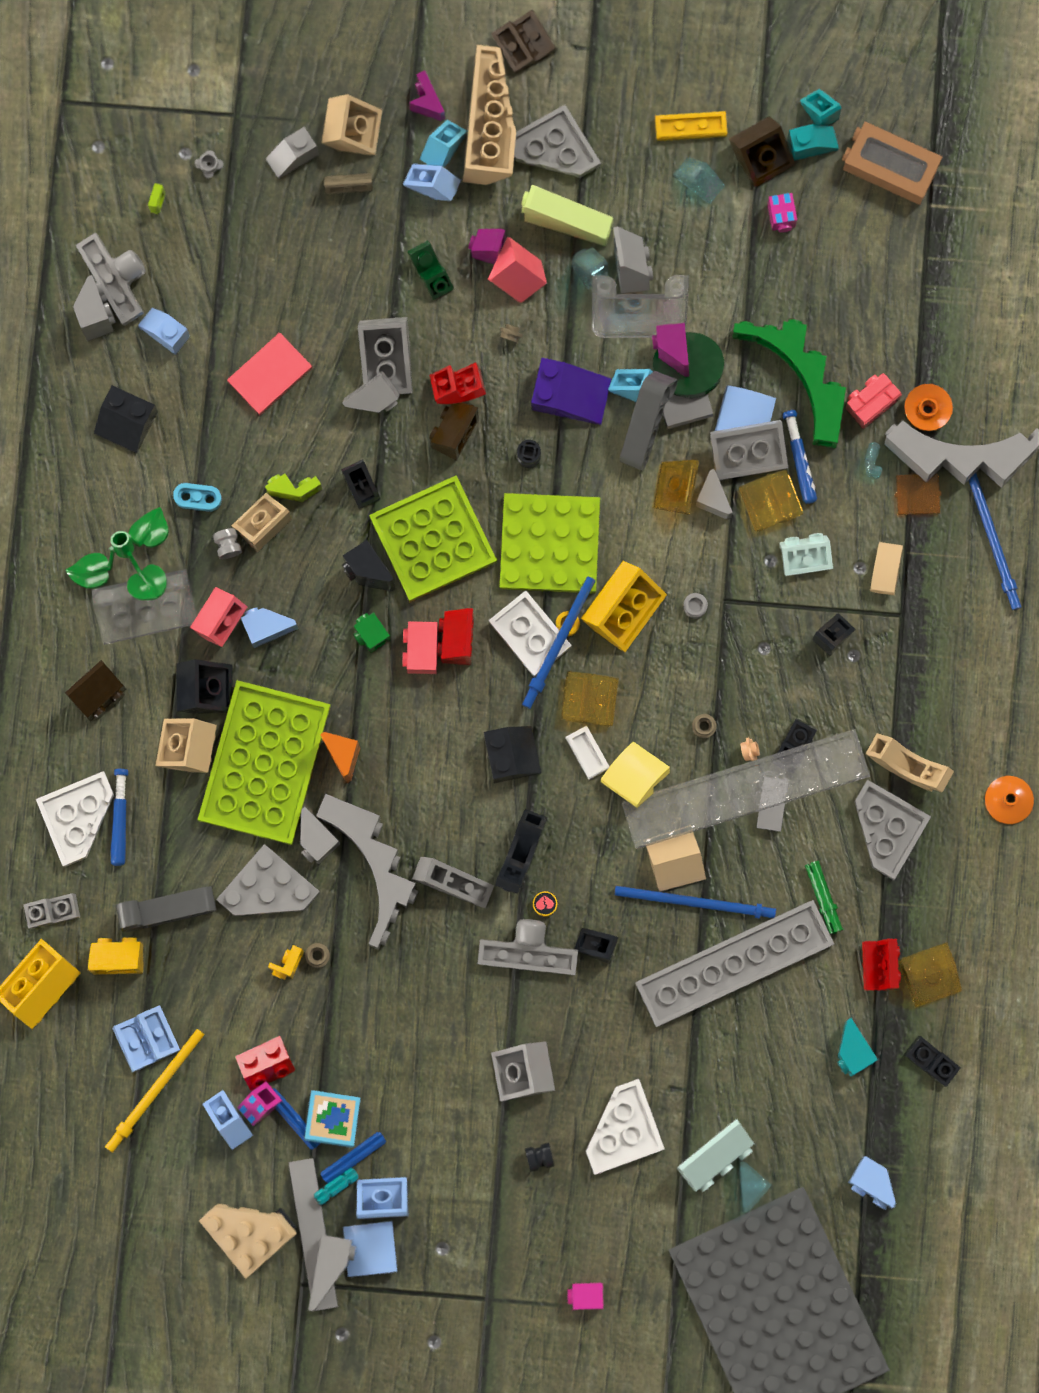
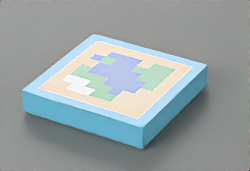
M311 1090L304 1140L353 1148L360 1097Z

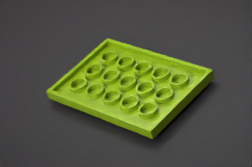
M237 680L198 821L293 845L301 816V809H303L322 740L320 734L324 732L331 705Z

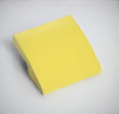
M632 742L608 768L601 778V783L638 808L653 794V787L670 773V767L635 742Z

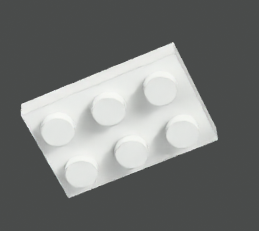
M525 591L488 620V622L529 672L536 677L559 630L528 592ZM567 639L565 640L556 660L565 652H567L570 648H572V645L568 642Z

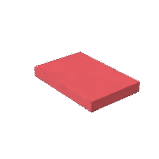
M279 333L227 381L261 415L312 369V366Z

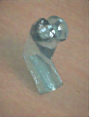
M871 442L868 445L864 458L865 470L869 478L879 479L882 467L875 466L880 445L875 442Z

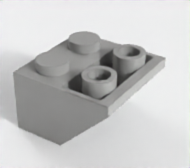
M92 275L87 277L73 306L87 341L114 332L111 324L116 323L109 304H104L108 300L100 281L95 282Z

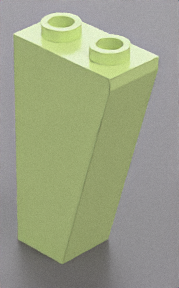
M531 185L529 192L525 191L521 205H523L522 213L525 214L526 222L606 246L613 226V217L534 185Z

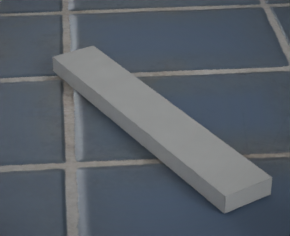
M314 1158L289 1162L310 1296L321 1236H326L322 1206L314 1198V1194L319 1190ZM335 1284L315 1311L338 1307Z

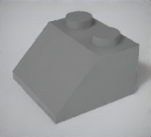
M613 227L614 255L621 294L649 290V280H653L652 266H647L646 262L650 260L648 246L644 247L642 237L620 227Z
M546 1042L528 1043L491 1053L500 1101L523 1098L555 1090Z

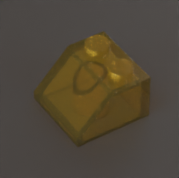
M947 942L904 957L898 961L915 1008L962 991L957 967Z

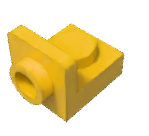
M294 945L291 950L287 949L282 959V963L285 964L283 968L269 963L268 968L273 970L272 975L283 980L286 977L293 979L303 956V949Z

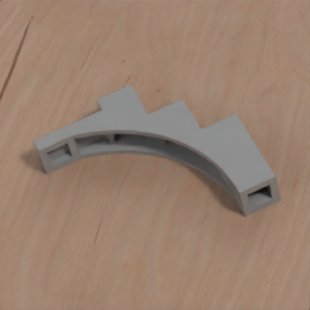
M325 794L316 815L317 819L345 834L363 853L373 871L379 895V917L369 945L379 950L380 946H385L389 939L390 932L387 929L390 922L395 923L400 910L397 909V905L407 908L409 903H414L418 894V890H415L416 884L390 873L391 869L394 871L397 869L401 857L397 856L399 853L398 849L373 840L374 836H379L383 826L380 823L381 818L379 815Z

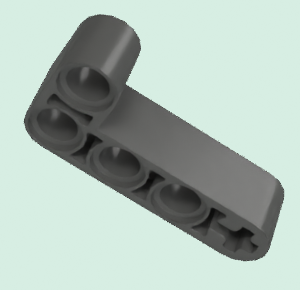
M657 371L652 372L644 379L620 455L621 463L641 471L644 470L651 454L665 404L672 398L675 392L677 379Z
M211 886L141 902L132 900L115 905L120 930L123 932L141 930L217 911Z

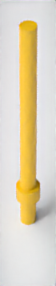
M196 1029L124 1123L121 1121L115 1129L117 1132L105 1146L113 1153L125 1137L128 1138L133 1131L132 1127L205 1034Z

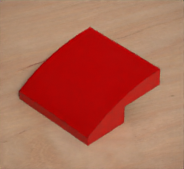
M476 362L456 372L449 365L429 375L437 404L465 402L486 394L481 371Z

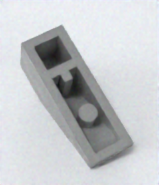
M420 857L412 880L482 908H486L494 887L490 883L436 859Z
M321 1236L309 1304L310 1311H315L347 1268L349 1260L354 1261L356 1246L352 1245L353 1240Z

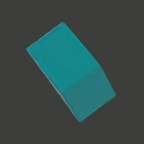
M821 89L800 100L803 108L815 125L829 126L840 118L841 105Z

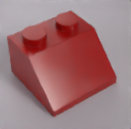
M473 608L445 611L444 618L439 619V633H443V641L438 642L437 656H441L442 663L471 665L474 627Z

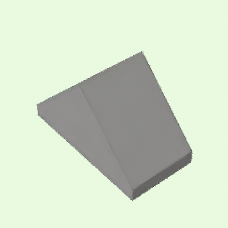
M715 469L710 470L696 501V507L724 519H730L732 517V510Z

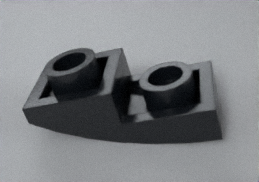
M796 718L772 763L794 774L818 729Z
M918 1036L904 1054L905 1057L944 1087L948 1086L961 1069L959 1065L943 1052L938 1051L922 1036Z

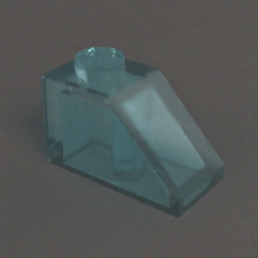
M593 247L588 250L582 249L574 255L572 267L587 289L607 278L608 262Z

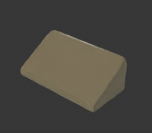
M372 174L326 176L324 178L325 192L332 194L372 191Z

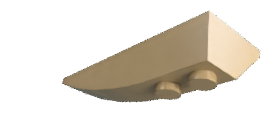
M477 45L463 173V182L487 185L511 177L513 173L516 129L513 123V112L505 80L501 48Z

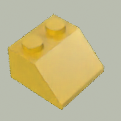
M111 938L97 939V943H91L88 971L94 975L143 974V944L137 942V938H122V942H112Z

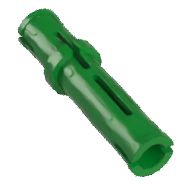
M820 861L811 862L810 865L806 864L805 868L820 907L818 911L824 918L829 934L833 935L838 933L837 931H843L844 929L836 911L838 906L833 903Z

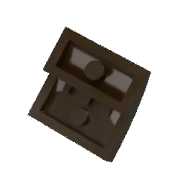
M530 10L514 22H507L491 33L514 73L534 65L557 51L556 46L533 10Z

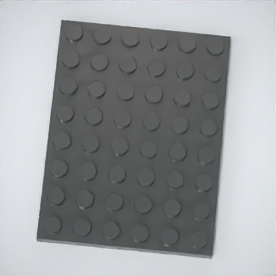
M804 1187L668 1250L734 1393H843L890 1371Z

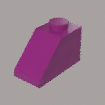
M478 229L477 235H472L468 247L471 250L472 258L495 265L506 241L505 230Z
M685 323L657 325V335H652L653 350L658 349L659 359L684 377H688L689 363Z

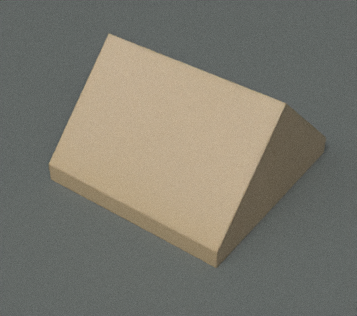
M265 493L232 527L258 552L292 518L287 508Z
M693 832L646 845L659 892L706 880L701 852Z

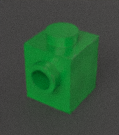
M374 612L370 615L366 613L356 620L357 624L354 625L356 633L353 636L360 646L365 644L370 653L391 641L390 635Z

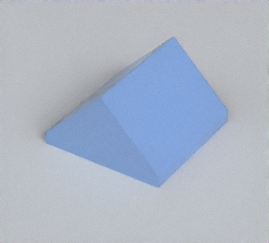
M407 1177L357 1180L358 1219L409 1216Z

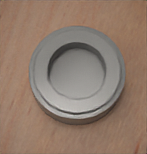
M699 593L688 595L683 604L684 612L691 618L702 617L708 607L706 598Z

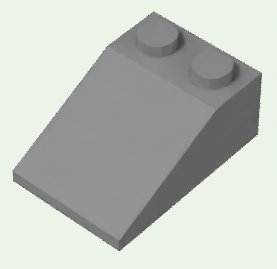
M407 317L361 320L358 324L363 385L383 371L399 394L412 393Z

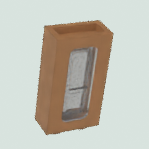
M864 122L862 129L857 127L852 137L855 143L852 149H846L842 161L845 162L843 170L921 205L938 170L942 156L870 123Z

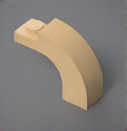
M878 733L865 753L888 771L931 792L933 790L943 792L954 773L949 767L926 760L906 749L895 739Z

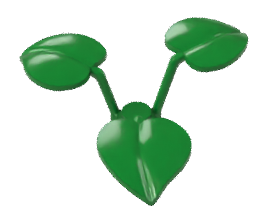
M158 507L142 516L131 526L129 533L125 531L115 532L110 539L112 546L109 547V561L101 553H91L67 568V575L74 583L87 589L99 588L109 580L107 571L113 568L116 553L121 558H129L137 571V574L132 575L127 582L128 592L133 598L138 600H155L161 597L167 587V578L164 571L154 564H150L141 570L132 554L134 545L141 547L144 544L148 548H153L166 540L169 528L162 509Z

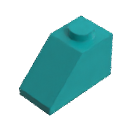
M811 124L790 129L788 132L787 141L794 161L839 150L833 126Z
M852 1018L845 1022L838 1052L840 1060L837 1062L844 1074L849 1073L850 1077L878 1060Z

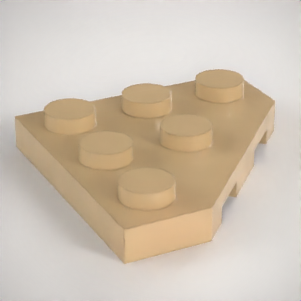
M217 1204L199 1220L245 1279L251 1276L297 1234L282 1214L260 1213L259 1210L242 1207L239 1209L230 1208L224 1204Z

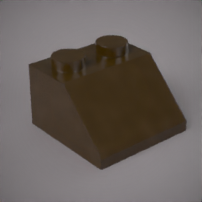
M770 116L729 138L737 160L754 187L796 165L782 127Z
M461 402L444 408L440 417L443 420L439 428L435 426L429 436L432 449L456 461L479 421L478 407Z
M101 660L70 687L65 694L91 722L93 719H100L107 711L105 708L112 702L113 704L119 702L125 695L123 692L127 689Z

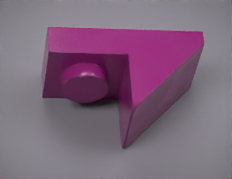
M426 71L418 73L415 87L420 98L409 102L410 110L439 121L445 120V111Z

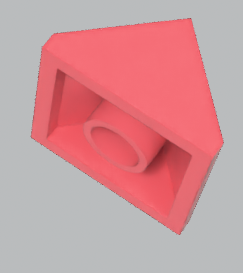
M507 237L488 280L522 303L547 284L541 260L513 239Z

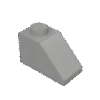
M305 127L283 139L266 158V161L277 178L280 179L318 156L317 146Z
M382 371L345 397L343 405L349 408L378 413L383 409L389 411L397 405L396 400L399 397V393Z
M306 807L301 809L300 844L304 849L301 853L309 862L312 863L315 860L320 864L340 843Z

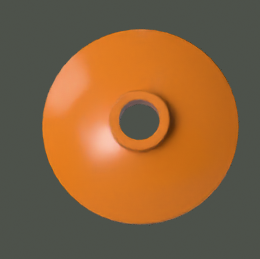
M923 384L915 387L908 394L904 410L908 421L914 427L923 431H934L942 428L949 421L953 406L949 394L943 388L934 384ZM929 406L932 412L925 413L923 408Z
M1003 776L996 779L990 784L985 794V806L988 813L996 821L1003 824H1016L1023 821L1031 813L1034 805V796L1031 788L1024 780L1015 776ZM1013 795L1015 801L1009 803L1006 800V796Z

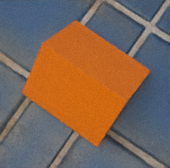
M327 732L321 733L320 736L344 780L346 783H349L352 779L360 751L358 741Z

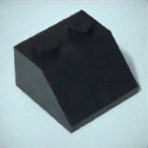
M112 385L101 405L94 434L137 454L158 413L157 408L154 404Z
M367 540L343 555V570L350 581L355 579L360 586L387 591L396 589L393 577Z
M197 659L176 663L178 712L194 714L228 713L233 695L232 664Z
M532 726L505 727L484 732L494 783L541 774Z

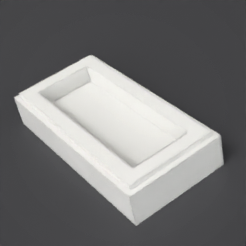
M587 726L565 737L588 780L608 770L609 765Z

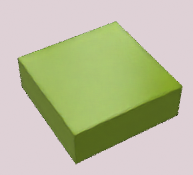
M154 183L148 203L151 213L159 214L166 195L163 185Z

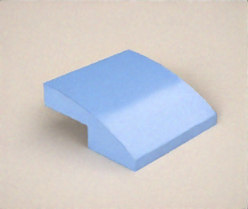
M726 386L715 431L770 422L776 398L739 387Z
M160 1005L112 1028L132 1073L180 1050Z
M392 1221L343 1227L344 1239L353 1240L352 1245L356 1246L354 1261L349 1260L347 1266L348 1277L397 1272Z

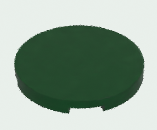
M686 332L689 376L684 377L659 359L658 349L653 357V372L657 371L678 380L673 395L694 399L710 393L718 386L724 372V356L720 347L711 338L700 333Z

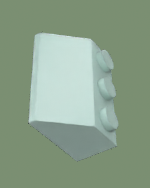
M736 1119L683 1162L677 1170L695 1192L698 1189L704 1192L714 1184L712 1180L714 1176L718 1173L723 1176L733 1168L731 1162L738 1157L742 1161L753 1151L750 1147L754 1143Z

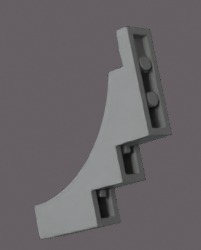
M902 421L898 426L893 424L885 433L887 437L884 443L887 448L926 483L943 466L963 485L981 469L1002 488L1039 450V429H1035L1028 439L1021 433H1018L996 443L964 446L932 439Z

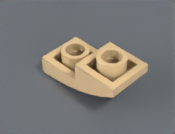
M879 542L870 592L895 595L903 545Z

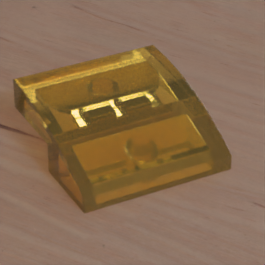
M787 470L770 474L739 487L756 532L778 523L787 522L804 514Z
M568 671L561 719L578 723L613 726L619 678Z

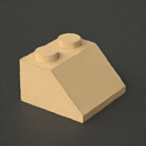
M348 94L329 98L322 144L338 151L375 155L382 110Z
M194 718L164 719L155 766L187 772L208 773L217 725Z

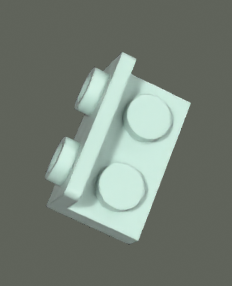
M821 533L811 534L809 538L805 539L789 537L785 539V542L779 543L782 551L785 576L833 569L830 540Z

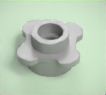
M208 150L200 159L195 161V166L204 172L206 178H212L214 172L223 168V162L217 159L213 151Z

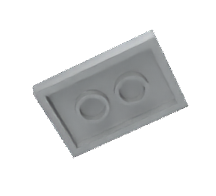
M781 420L710 432L714 466L719 480L788 468Z

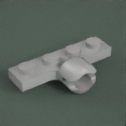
M96 233L76 245L78 251L96 281H100L106 298L122 325L126 326L143 315L144 312L130 290L131 283L145 274V267L139 256L132 250H128L119 257L112 258Z
M522 919L517 923L516 936L513 942L480 939L478 964L575 975L578 950L545 945L546 926L544 922Z

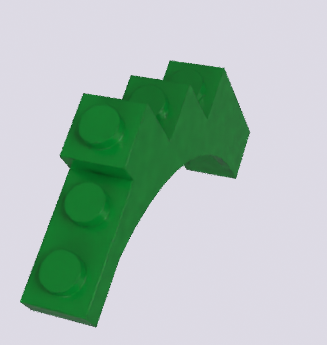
M791 319L788 322L783 321L782 330H777V327L772 325L758 327L747 321H741L739 324L735 323L732 339L756 342L768 348L782 358L802 382L808 394L813 412L814 433L812 445L836 448L846 387H842L837 382L822 384L827 356L822 355L818 351L803 352L807 325L802 324L799 320Z

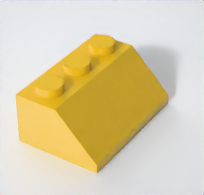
M622 561L581 619L597 634L623 652H626L667 594L641 568Z
M40 939L1 984L0 1002L17 1018L33 1029L43 1019L48 1010L58 1002L67 988L75 982L81 972L43 939Z

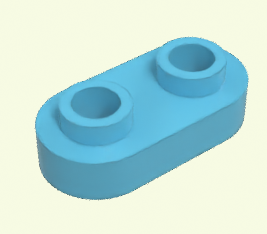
M182 483L175 488L173 493L176 504L184 509L211 512L217 510L222 503L219 490L213 486ZM184 494H190L189 500L185 501L182 499ZM212 496L214 501L206 503V498Z

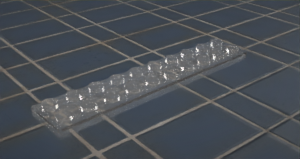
M853 729L655 791L638 808L627 800L622 802V806L637 850L870 777V773L856 730Z

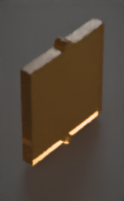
M934 474L927 482L919 475H896L897 492L895 497L897 498L898 515L940 514V496L942 492L939 491L938 474Z

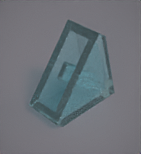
M687 157L673 174L676 179L709 204L725 187L724 183L707 163Z
M739 1162L742 1213H748L772 1185L746 1162Z

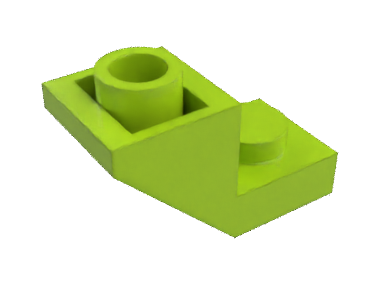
M278 474L270 478L265 486L269 496L299 502L307 500L322 490L321 483L316 476L312 479L310 477L305 478L298 484L299 487L295 489L286 474L282 476Z

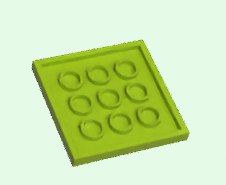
M457 475L369 515L409 602L497 563V559Z
M504 493L500 589L579 593L588 576L595 580L590 593H596L600 497Z

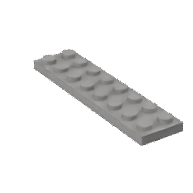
M814 900L641 979L635 982L657 1028L833 946L834 942Z

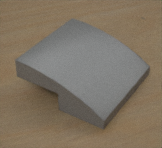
M708 394L694 399L673 395L666 402L662 415L667 429L713 417V411Z

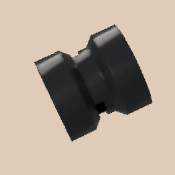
M525 440L519 444L517 460L522 467L534 468L539 464L541 448L536 441Z
M549 1142L541 1144L539 1148H525L530 1172L538 1171L540 1167L544 1166L546 1168L555 1166Z

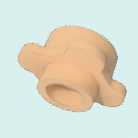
M748 737L746 742L741 743L744 760L757 762V756H760L757 742H753Z

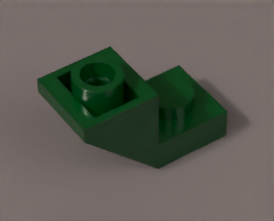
M428 240L407 251L416 272L433 300L454 289L446 270L439 263Z

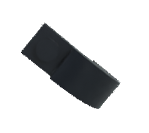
M527 809L524 810L505 862L496 879L495 886L518 894L531 866L548 817Z

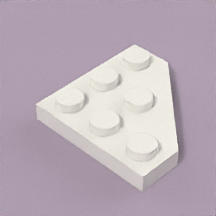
M104 771L36 799L63 867L87 858L114 796Z
M639 1079L616 1087L586 1150L594 1175L664 1150Z

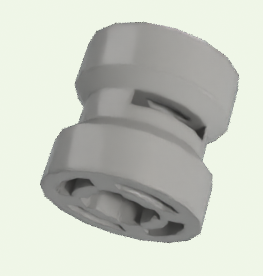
M235 528L224 529L212 535L214 542L219 547L217 551L219 559L232 558L242 553L240 544L236 543L238 536Z

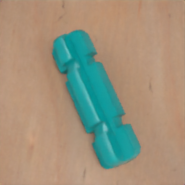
M353 1168L348 1169L343 1173V1176H338L325 1185L324 1189L318 1190L314 1194L315 1200L318 1204L323 1205L329 1200V1197H334L347 1188L348 1184L354 1183L359 1178L358 1174Z

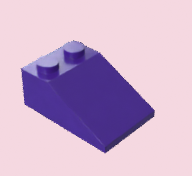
M541 358L531 401V410L601 425L611 378L565 362Z

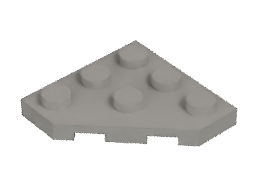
M566 105L516 132L514 151L516 162L580 178L601 166V162Z
M867 780L855 800V806L872 868L895 880L931 816Z
M264 844L216 900L234 916L305 911L320 891Z

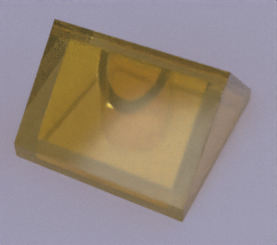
M698 460L661 462L653 508L690 515L699 465Z

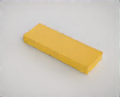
M726 111L655 116L657 141L727 137Z

